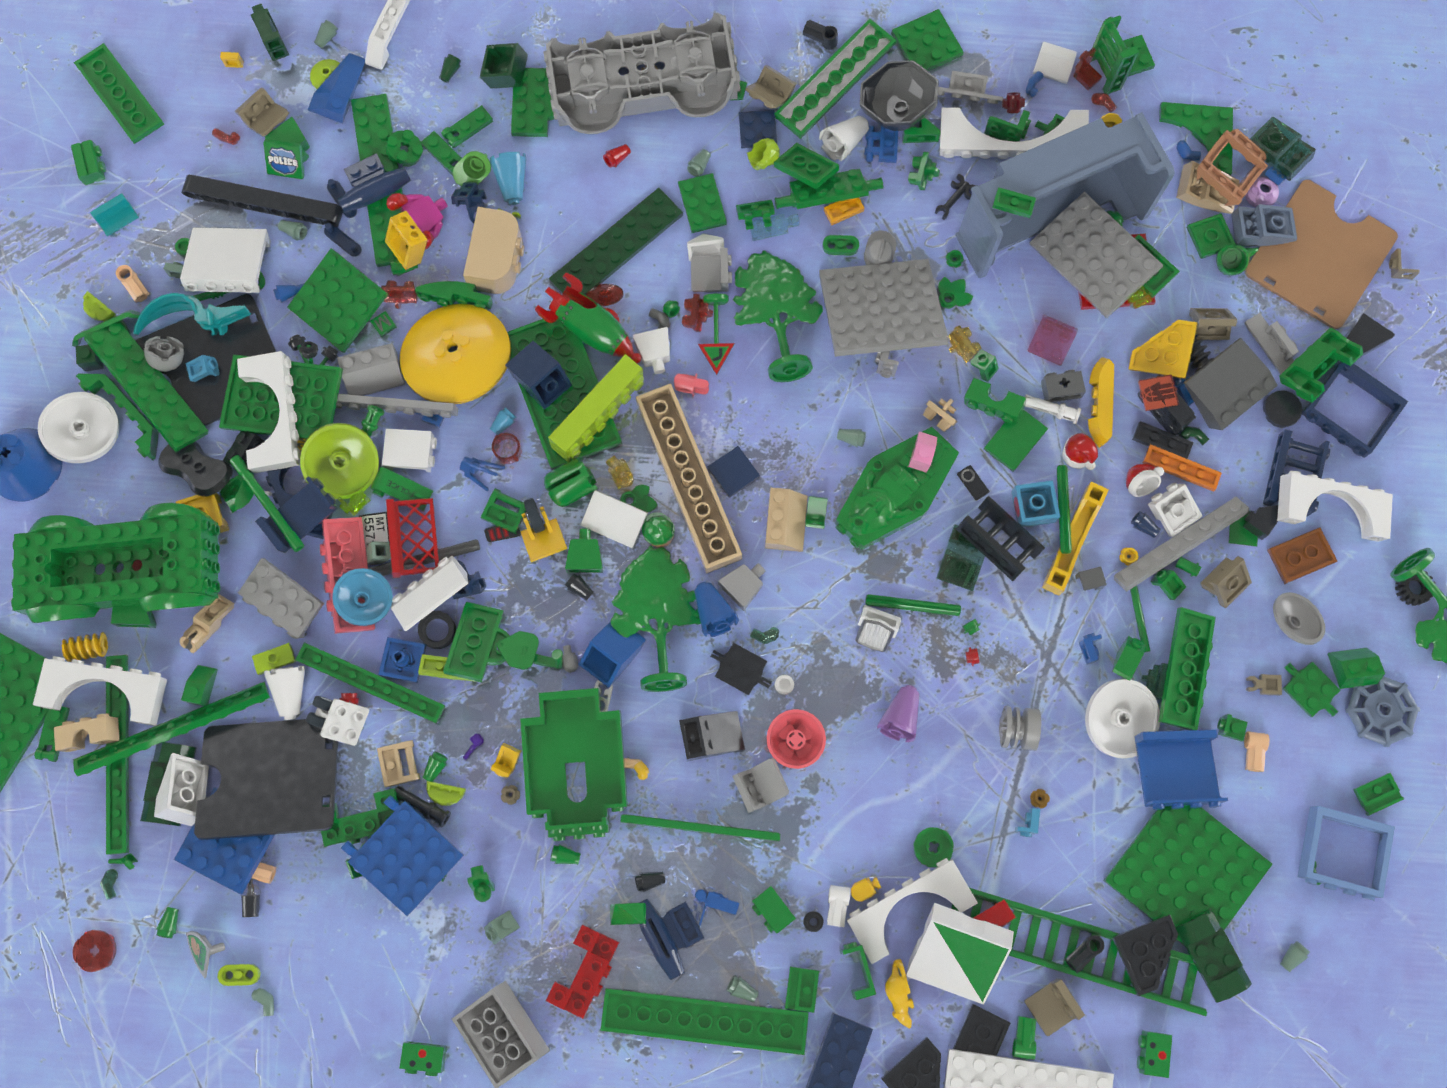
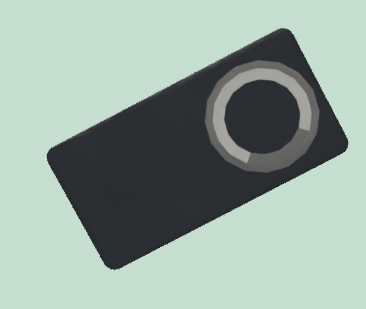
M971 465L957 473V476L976 501L990 492Z

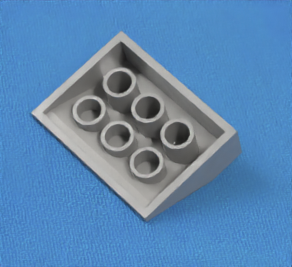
M506 981L491 989L452 1018L494 1088H499L550 1051Z

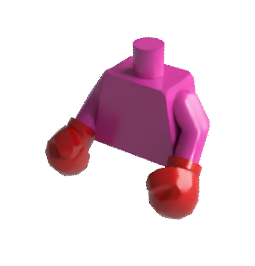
M394 193L387 198L386 203L391 211L401 208V212H408L427 238L425 250L428 249L434 239L438 237L443 226V215L440 211L448 207L445 200L441 197L433 202L429 195Z

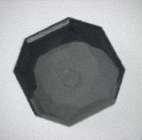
M914 60L887 62L861 83L860 107L867 116L884 128L892 131H904L929 115L936 108L938 103V79Z

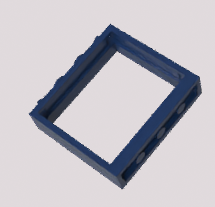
M1339 362L1324 382L1325 391L1313 403L1310 402L1302 415L1309 422L1321 427L1323 432L1335 437L1340 444L1351 448L1356 455L1365 458L1373 452L1408 401L1357 365L1352 364L1349 366ZM1339 373L1392 409L1367 445L1314 408Z

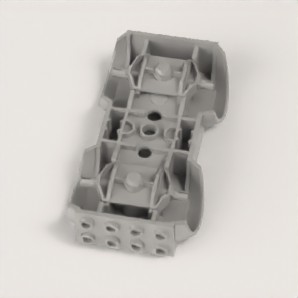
M717 12L713 13L712 19L698 26H693V21H690L689 27V21L685 23L686 28H672L664 23H660L658 29L653 31L614 36L608 31L604 37L590 43H586V38H582V44V40L579 38V44L577 45L563 44L557 38H552L546 43L547 51H543L547 66L546 73L549 80L548 87L554 119L558 120L559 126L569 125L573 130L580 133L598 134L613 128L623 116L675 108L682 114L696 118L710 116L719 112L726 106L729 100L737 99V92L740 91V76L736 67L737 59L736 55H734L733 38H731L730 22H726L725 15L723 16ZM657 62H663L665 67L660 70L655 69L654 65ZM643 64L646 66V69L640 71L637 69V66ZM626 67L629 69V73L622 76L619 74V69Z

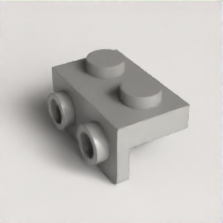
M890 351L878 352L875 360L876 363H879L876 373L885 378L894 377L899 364L898 361L888 359Z

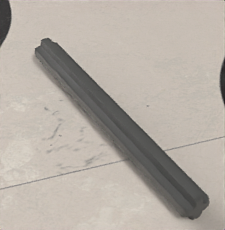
M475 539L438 549L439 561L445 557H455L480 550L479 541ZM425 553L413 557L420 561L425 556ZM428 556L422 564L425 565L435 561ZM408 558L403 564L404 570L414 568L416 563ZM391 562L368 568L382 576L392 574Z

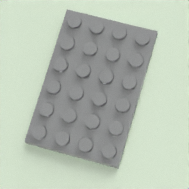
M1085 192L1029 242L1052 267L1106 318L1163 267L1161 262Z

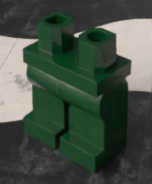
M262 4L253 6L252 10L254 13L250 14L272 61L289 56L268 9H264Z

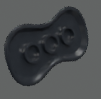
M196 441L177 452L168 444L158 459L159 467L163 472L183 478L191 490L200 496L216 494L227 485L233 475V470L229 463L207 456Z

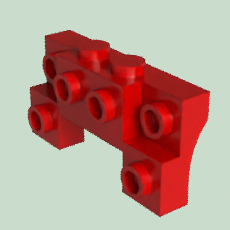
M582 925L573 944L587 950L571 987H566L555 981L546 1001L583 1019L594 996L598 997L603 988L600 983L603 977H608L612 969L609 964L620 942Z

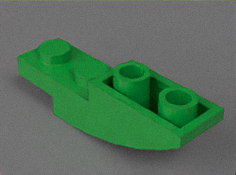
M433 282L418 286L415 289L420 300L425 302L434 301L440 306L447 307V305H453L455 300L460 304L468 303L484 309H491L493 304L491 296L478 293L475 284L466 282Z

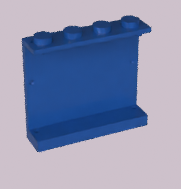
M1217 730L1141 732L1134 736L1145 807L1161 810L1165 809V806H1171L1172 809H1181L1185 805H1190V808L1194 809L1201 808L1203 805H1209V808L1221 807V803L1228 801V798L1220 796L1211 744L1212 740L1218 738Z

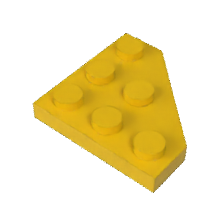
M1177 320L1171 326L1150 338L1149 341L1132 350L1129 370L1186 379L1198 323Z

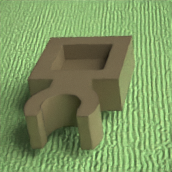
M1261 674L1259 679L1255 676L1246 678V681H1252L1254 684L1253 687L1246 688L1248 692L1260 689V695H1282L1281 675Z

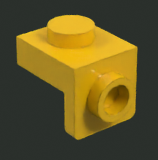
M503 743L495 763L491 766V770L498 776L509 777L515 770L521 750Z

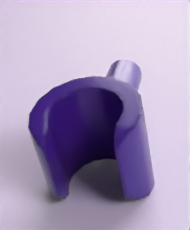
M476 733L470 738L473 745L464 754L463 758L465 760L468 759L477 747L484 743V739L480 734Z

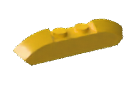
M1101 357L1093 367L1089 384L1094 386L1091 392V397L1094 398L1091 416H1094V418L1088 419V427L1094 442L1099 448L1112 437L1114 363L1104 357Z

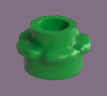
M952 250L946 255V263L950 267L958 268L964 261V257L960 251Z
M667 301L663 306V312L670 318L676 316L680 311L679 303L677 301Z
M974 619L963 625L964 634L969 633V635H972L979 631L978 626L981 623L978 624L977 620Z

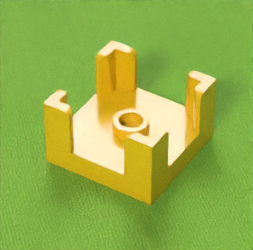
M218 493L211 496L194 495L176 501V503L193 506L208 514L218 523L220 533L229 530L228 523L221 514L219 504H222Z

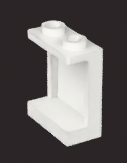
M386 429L382 466L393 471V468L423 469L426 472H431V467L435 465L433 449H436L437 438H434L431 431Z

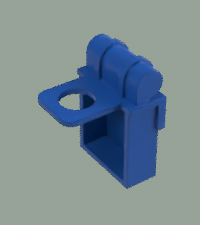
M703 889L696 891L695 898L697 901L705 903L699 926H701L706 906L734 915L737 914L739 902L729 900L717 892L708 891L707 894Z

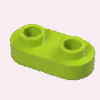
M232 964L221 967L217 977L218 981L224 986L253 985L260 979L261 972L254 964ZM229 971L233 973L231 979L227 977ZM249 971L253 972L252 978L248 977Z

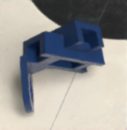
M464 182L461 188L455 189L451 196L452 204H456V207L466 205L469 219L472 223L475 222L473 216L477 212V208H485L482 199H487L484 190H479L477 183Z
M457 560L467 572L468 584L452 597L458 599L482 593L487 586L485 579L481 578L479 571L469 575L464 563Z

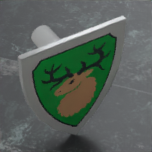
M186 932L194 962L202 976L206 978L210 955L224 951L225 945L224 943H219L211 946L207 938L198 932Z

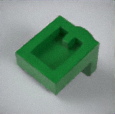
M982 349L970 361L972 366L979 369L982 380L986 382L999 369L996 357Z
M1162 569L1155 574L1151 581L1153 585L1159 586L1170 600H1175L1186 588V585L1174 570Z
M1226 714L1220 717L1218 721V735L1243 741L1248 722Z

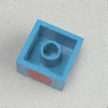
M1053 480L1016 485L1011 491L1016 519L1022 527L1056 523L1060 518Z

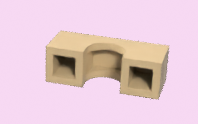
M109 714L96 715L97 718L94 719L85 717L80 718L79 722H63L62 726L54 727L55 751L71 752L85 749L87 734H89L90 743L104 745L119 741L118 718L110 717Z

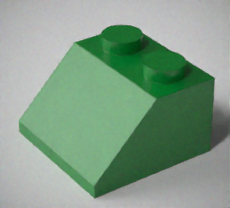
M1368 648L1329 652L1327 654L1340 689L1378 684L1385 675L1379 656Z

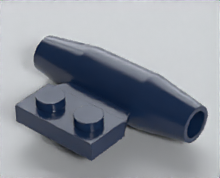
M376 153L344 169L354 188L338 198V201L344 212L363 208L393 194L410 182L411 179L405 167L385 172Z
M648 899L639 902L646 903V924H639L655 960L670 980L682 975L685 971L677 948H688L704 939L687 903L684 902L670 909L662 919Z

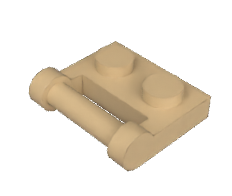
M413 740L377 748L385 788L421 779L420 773H417L412 749L414 747ZM405 749L410 774L404 776L399 750Z

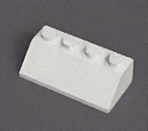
M453 556L443 558L434 570L429 569L422 575L423 578L418 582L413 581L407 587L408 590L402 594L398 593L393 597L391 609L405 631L409 630L468 584L467 572Z

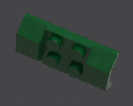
M166 742L156 744L146 784L140 821L181 827L180 823L154 817L156 798L171 754L175 753L195 759L197 747Z
M1211 909L1193 920L1175 927L1216 1003L1230 999L1247 990L1252 985L1242 962Z

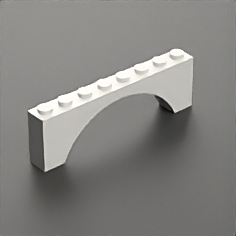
M942 107L939 156L945 158H952L954 156H961L962 158L980 157L982 159L990 157L1007 159L1089 124V110H1070L1065 119L1049 133L1032 140L1012 142L998 140L980 132L966 119L960 108Z

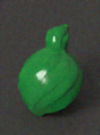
M1226 245L1222 247L1216 257L1219 271L1227 276L1241 274L1247 269L1250 257L1258 252V248H1245L1241 245Z

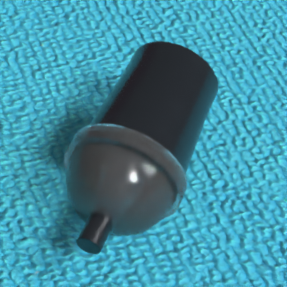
M253 879L249 881L243 894H240L242 917L259 916L261 892L260 888L253 884Z

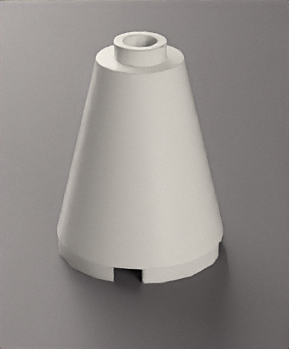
M856 116L824 128L820 132L819 140L822 139V149L832 160L839 159L843 161L869 130L867 119L862 116Z
M299 666V669L298 667L271 669V673L265 670V678L279 716L284 717V720L296 719V715L300 714L305 674L304 666Z

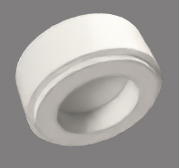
M788 675L779 676L775 681V690L781 695L791 693L794 688L793 679Z

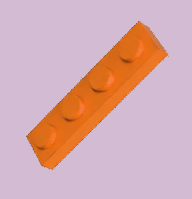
M1151 444L1148 446L1142 462L1154 467H1162L1164 472L1213 492L1216 490L1222 474L1219 471Z

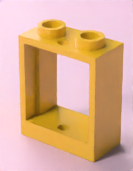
M404 211L390 218L385 242L404 269L407 270L422 262L427 238L408 212Z

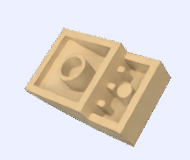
M1191 161L1183 165L1176 198L1204 209L1227 214L1233 213L1235 205L1224 206L1227 202L1225 197H1222L1215 188L1208 185L1202 177L1197 181V168L1200 164ZM1221 171L1237 186L1239 185L1240 180Z

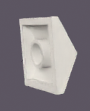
M1043 41L1033 74L1040 71L1045 78L1067 84L1077 52Z

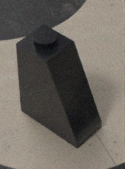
M1363 313L1355 321L1345 337L1361 345L1363 349L1362 356L1386 344L1395 336V333Z

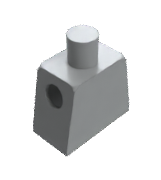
M759 563L751 570L743 564L718 581V585L744 611L762 588L763 583L759 577L766 571Z

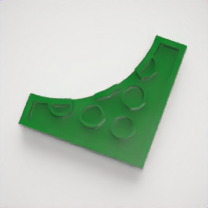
M1161 102L1159 122L1187 128L1201 144H1204L1209 152L1226 130L1229 132L1233 130V107ZM1230 143L1226 144L1212 164L1217 169L1231 176L1233 148Z

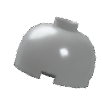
M160 336L150 338L145 342V359L152 368L166 372L176 369L183 360V344L178 339L168 336L167 339H160Z

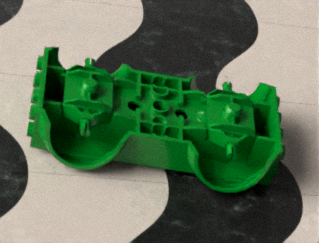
M180 503L155 504L144 512L139 521L94 525L86 520L65 515L42 517L36 520L28 533L14 534V541L12 543L14 550V560L12 561V611L27 615L32 623L95 617L99 609L141 605L145 612L211 605L218 598V592H220V583L218 581V573L220 572L218 535L220 534V527L205 512L193 506ZM136 560H141V569L135 571L132 567L133 563ZM123 563L124 568L118 573L116 568L118 564ZM104 564V573L98 575L95 571L97 565Z

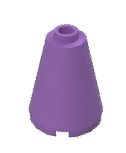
M906 685L901 687L880 719L877 729L881 728L880 732L883 735L897 741L900 738L906 739L905 742H913L915 740L919 692L914 686Z

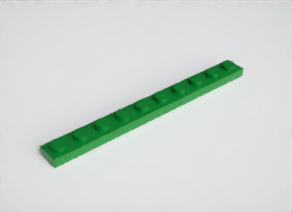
M106 656V668L110 669V666L113 665L122 667V671H128V656ZM106 682V714H109L110 717L118 718L120 741L129 737L128 699L119 687L113 683ZM129 757L122 758L106 766V855L129 853Z
M264 681L73 759L74 772L77 777L88 774L95 769L108 766L112 762L127 758L141 750H147L151 746L166 742L178 735L186 734L190 730L205 726L217 719L225 718L234 712L242 711L251 705L262 703L270 698L268 687Z

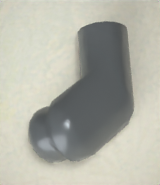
M654 308L650 310L649 316L658 320L660 324L658 329L670 327V321L665 313Z

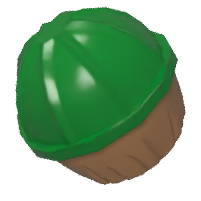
M655 512L646 516L642 526L644 539L656 548L668 546L675 533V526L672 520L663 513Z

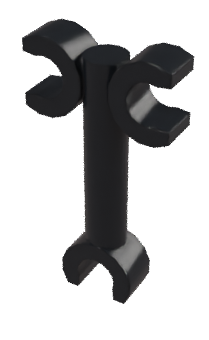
M958 174L956 177L960 183L951 182V187L957 189L956 192L944 205L937 206L935 214L939 211H944L943 220L948 217L949 209L963 193L965 198L970 200L972 194L969 191H971L972 187L976 186L970 185L961 174Z

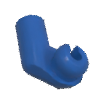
M1037 71L1028 80L1025 91L1030 97L1037 95L1038 89L1035 86L1043 79L1042 72Z
M1184 140L1177 143L1176 149L1183 159L1200 160L1201 151H1192Z

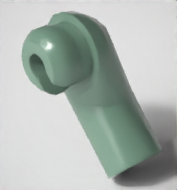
M259 988L252 992V999L263 1005V1016H273V996L265 989Z

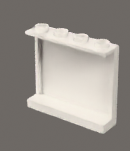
M193 228L180 277L185 291L260 293L258 278L265 247H270L271 243L267 229Z

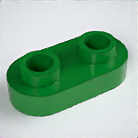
M828 235L823 240L822 248L829 255L851 256L858 252L859 241L856 237L849 235ZM828 245H834V248H829ZM851 245L853 248L848 249L846 246Z

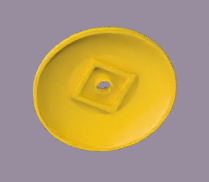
M453 304L437 308L420 318L405 336L400 350L402 375L409 387L420 397L428 401L462 404L475 400L489 392L506 372L505 364L510 361L511 356L510 338L502 322L484 308L470 304ZM451 347H458L456 351L448 352Z

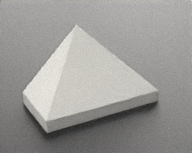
M703 233L687 242L689 261H691L693 256H720V248H725L724 239Z

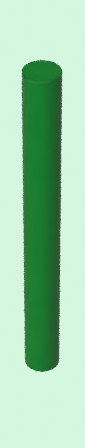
M1136 585L1130 589L1140 640L1146 645L1144 652H1150L1140 596Z

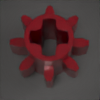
M1019 92L1007 93V97L1002 100V108L1007 109V113H1019L1021 107H1025V98L1023 96L1020 97Z

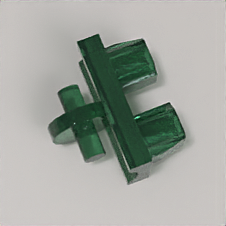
M1165 663L1154 665L1153 670L1149 669L1148 675H1142L1141 680L1146 682V687L1152 692L1156 700L1162 699L1168 666Z

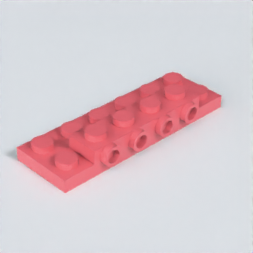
M362 517L325 519L322 522L324 541L323 544H320V554L325 557V563H322V572L327 574V581L324 582L325 593H329L326 608L327 612H331V617L333 616L335 634L375 630V624L358 626L342 619L336 612L332 600L334 586L342 575L354 569H368ZM360 598L358 602L362 604L365 600Z

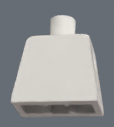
M664 327L634 334V344L642 357L641 360L644 366H653L655 374L665 372L664 363L670 361L668 328Z

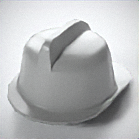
M879 230L870 235L864 252L866 265L892 263L896 250V240L891 233Z

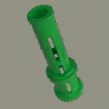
M374 405L368 406L367 409L369 411L366 418L361 422L363 426L361 430L370 438L373 431L378 429L379 419L385 413L384 410Z

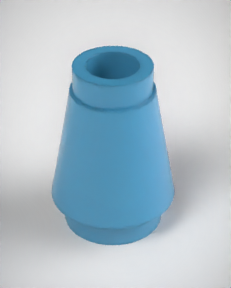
M507 408L499 411L489 429L496 435H499L515 422L516 416Z

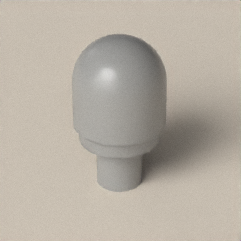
M570 645L563 646V668L567 672H575L578 668L577 655L572 653Z

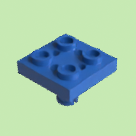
M387 637L378 675L418 683L420 676L418 674L422 654L425 655L427 645Z

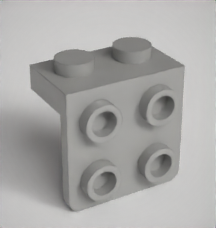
M720 248V256H693L691 258V289L693 292L728 291V283H732V272H728V266L732 264L731 255H728L727 248Z
M770 758L749 770L732 776L748 813L763 808L789 794L787 785L774 758Z

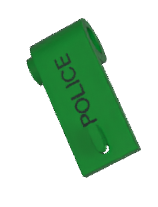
M380 467L370 487L373 490L372 493L376 496L383 498L384 495H389L400 501L429 499L433 493V490L383 467ZM427 504L420 505L418 509L424 512Z

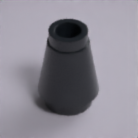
M575 573L565 584L568 587L567 590L586 600L594 592L583 578Z
M663 871L639 872V875H635L637 891L645 892L664 884L665 876Z

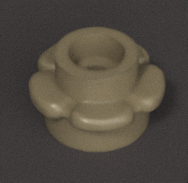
M514 785L505 786L501 790V800L509 805L515 804L520 798V791Z

